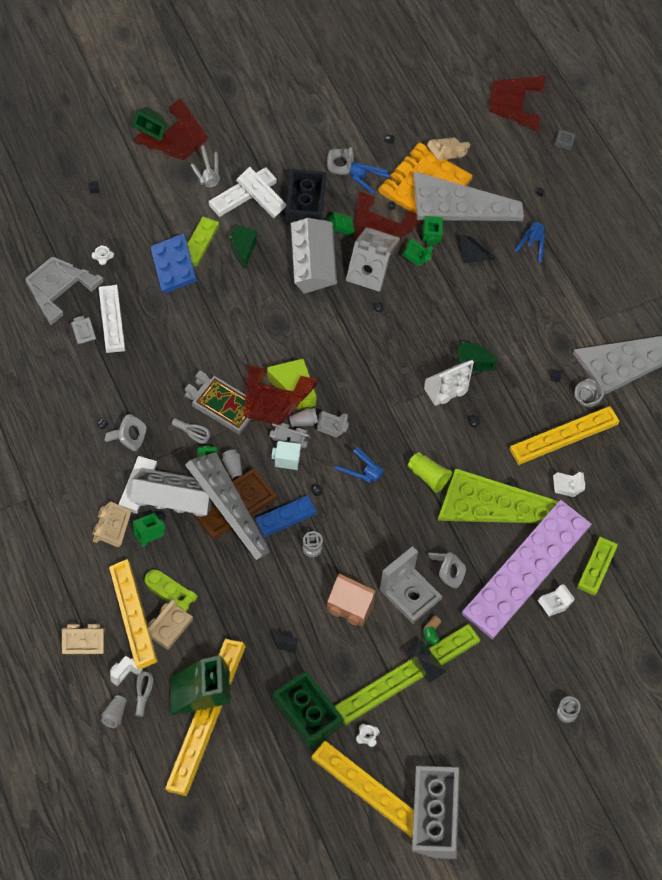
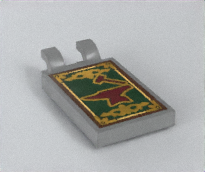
M200 370L196 374V384L202 387L197 391L194 386L188 384L185 388V397L193 400L192 406L240 435L261 408V404L216 376L209 379Z

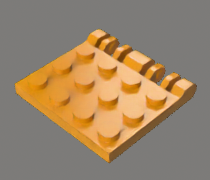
M418 143L410 152L411 157L407 156L395 169V172L390 175L392 180L387 179L379 187L378 191L381 195L417 215L414 172L464 186L469 184L473 175L446 159L438 160L427 146Z

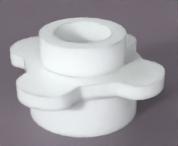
M99 246L92 253V258L98 260L101 265H105L106 261L114 257L113 252H110L106 246Z
M360 725V733L356 737L357 743H365L370 747L375 746V739L379 734V729L371 725Z

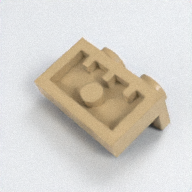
M454 137L430 140L427 146L438 160L464 157L470 147V143H460Z
M111 501L107 505L102 506L98 513L99 522L95 525L92 532L94 535L93 542L97 543L101 540L116 547L121 546L131 510Z
M173 599L169 604L166 603L162 607L161 614L157 618H153L148 625L151 639L167 650L170 649L193 620V617L179 608Z
M67 624V628L62 629V654H103L105 628H100V624H88V628H80V624Z

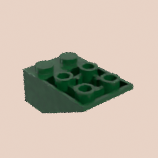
M221 655L201 659L170 678L171 716L231 704L230 669Z

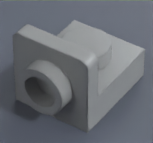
M80 316L73 319L74 322H71L70 325L73 329L77 345L96 340L90 318Z

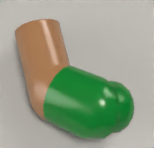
M433 616L423 629L424 638L431 645H435L439 641V636L436 635L435 629L440 625L441 620L437 616Z

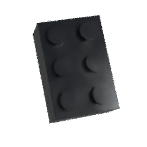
M291 169L286 205V225H291V223L305 218L322 220L327 172Z

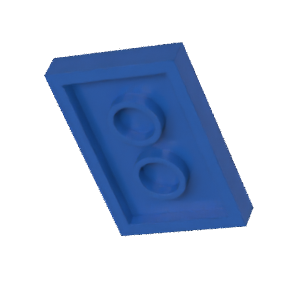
M184 234L150 246L161 290L164 294L198 281Z

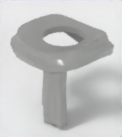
M349 147V149L330 150L327 157V168L331 173L338 175L350 173L354 160L352 147ZM341 157L347 163L345 166L338 167L333 161Z
M128 414L123 418L119 430L106 433L104 440L108 442L119 439L126 447L132 451H137L143 442L147 427L140 419ZM132 425L138 428L139 436L137 440H133L129 436L128 431Z
M451 552L447 554L429 553L428 555L432 560L444 561L439 572L441 580L450 587L458 588L465 576V565ZM452 564L457 567L455 578H452L450 575Z

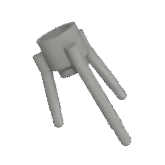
M202 145L201 149L206 170L201 175L194 164H191V167L200 179L201 185L205 184L206 187H214L220 181L218 153H214L215 171L210 168L205 146Z

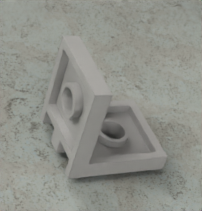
M366 227L355 241L346 281L380 292L390 256L399 245L400 238ZM369 265L372 268V272H366L363 266Z
M413 546L383 570L380 591L412 624L442 600V596L415 569L418 551ZM415 592L419 595V598L411 600L408 594Z

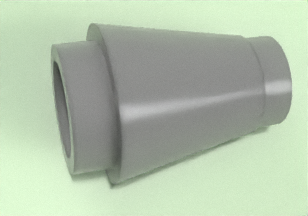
M309 407L289 416L292 427L314 426L315 423H318L315 408L310 409Z
M237 450L224 452L221 460L231 479L236 480L242 476L240 454L237 453Z
M116 695L102 713L101 721L104 725L116 728L117 725L121 724L127 702L124 697Z

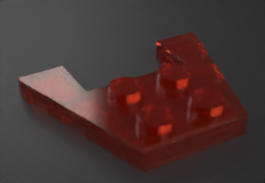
M545 76L493 81L489 112L507 120L509 118L513 119L519 125H527L532 128L531 130L538 132L540 115L523 113L525 90L543 92Z
M179 99L169 108V111L180 120L165 132L162 141L142 131L134 138V143L146 145L151 150L158 149L166 155L183 161L207 141L206 133L183 101Z
M360 191L353 240L356 241L365 228L368 227L399 237L401 241L403 236L407 233L409 234L423 220H417V213L408 211L402 224L372 213L369 210L375 201V197Z
M249 365L247 394L244 406L245 418L281 425L317 386V380L300 376L294 391L261 385L266 374L265 368Z

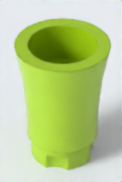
M420 452L414 454L408 464V468L413 470V473L420 477L435 493L445 487L452 475L451 470L442 467Z

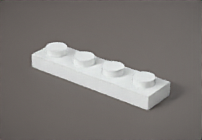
M266 167L256 173L269 187L276 184V178ZM238 183L211 199L209 206L220 217L249 200L252 196Z
M117 285L99 287L106 353L125 351Z

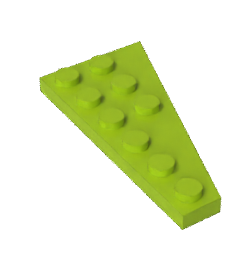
M455 469L438 521L541 523L559 501Z

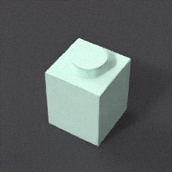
M278 441L277 448H273L272 451L275 467L298 470L301 444Z

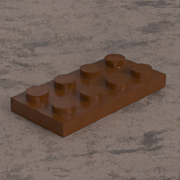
M255 468L232 482L250 516L277 499L275 492ZM212 503L211 510L207 515H193L213 541L232 529L214 503Z

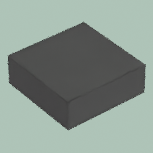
M559 129L554 146L571 151L576 134Z

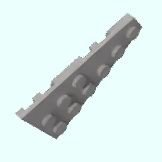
M414 172L417 220H424L425 216L443 217V220L523 221V206L520 201Z
M662 336L574 349L573 354L592 380L602 383L604 395L662 367Z
M217 453L192 459L185 464L254 558L258 560L266 556L270 552L267 544L258 531Z

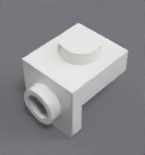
M559 472L553 475L555 493L575 497L585 490L584 474L582 472L574 476Z
M563 584L555 592L541 596L538 602L548 616H552L565 611L575 599Z
M125 656L119 664L116 663L110 671L111 682L118 686L130 671L137 676L143 671L142 669L138 670L134 658L130 659Z

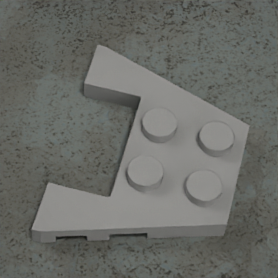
M54 257L48 259L25 278L26 284L50 325L63 316V311L52 302L73 284L79 281L92 292L103 283V277L92 275L84 269H77L72 264Z

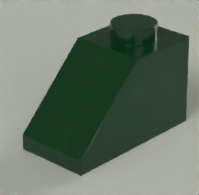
M145 107L136 111L132 126L162 141L167 123L162 114L149 107Z
M237 225L235 231H231L229 241H231V250L243 269H246L257 243L258 231Z
M458 343L456 352L457 364L473 360L472 371H495L497 358L478 343Z

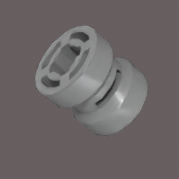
M310 531L303 537V552L308 557H317L322 552L323 538L318 532Z
M570 696L563 698L557 709L558 718L565 723L573 722L580 711L579 701Z

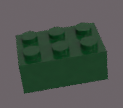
M307 670L273 693L274 705L308 750L343 727L344 718Z

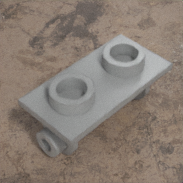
M278 422V425L272 423V426L275 427V431L271 430L269 436L272 440L286 442L289 437L291 438L289 443L301 444V449H306L308 441L305 440L306 438H311L307 435L306 430L296 428L295 431L288 429L289 425Z

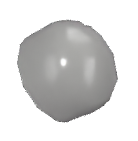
M589 378L579 382L575 388V398L582 406L593 407L598 405L603 399L604 387L600 381H594Z

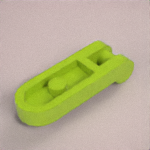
M152 570L145 576V585L150 591L168 603L172 599L175 600L176 605L185 612L189 609L190 603H194L198 598L193 591L187 590L161 571ZM181 596L184 597L183 601H179L178 599Z

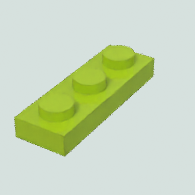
M202 217L188 242L195 267H198L219 228V222L206 217Z
M599 537L578 584V589L596 596L618 544Z

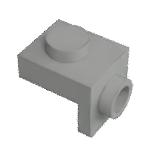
M322 411L319 413L317 431L337 438L343 432H346L348 428V414L344 413L338 417Z

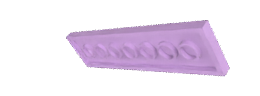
M560 500L463 610L462 615L493 640L591 527V523Z

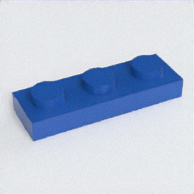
M307 495L255 518V522L263 537H267L316 515L317 511Z

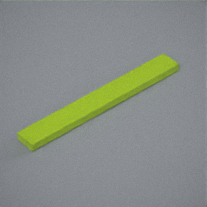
M467 624L430 647L429 650L441 665H444L478 644L480 638L471 626ZM410 659L334 707L344 718L343 723L347 725L424 676Z

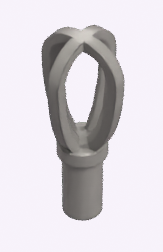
M176 418L173 419L172 425L182 429L195 441L203 444L210 439V432L206 427L185 423ZM193 431L199 432L205 436H201Z
M141 672L137 678L138 701L135 715L139 717L144 716L147 697L153 685V677L149 672ZM144 676H148V685L142 696V679Z

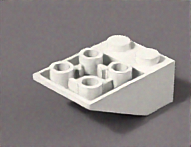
M473 360L458 364L425 380L424 389L435 406L445 404L456 396H463L468 391Z

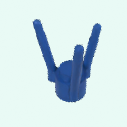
M356 161L350 169V174L354 175L352 179L360 183L372 194L375 191L360 179L361 177L365 178L367 172L387 178L391 177L387 174V170L364 165Z
M538 222L532 223L530 230L526 231L515 251H519L528 237L530 238L529 247L533 241L540 240L539 263H541L545 239L543 234L545 230L544 225Z
M359 447L354 449V453L368 464L364 470L366 476L337 465L334 466L335 469L364 479L368 483L371 480L377 482L384 472V469L374 463Z

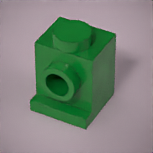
M424 217L422 242H427L428 245H436L441 242L443 217Z
M155 513L133 521L134 536L141 546L145 547L146 543L164 536L165 524L162 519H158Z

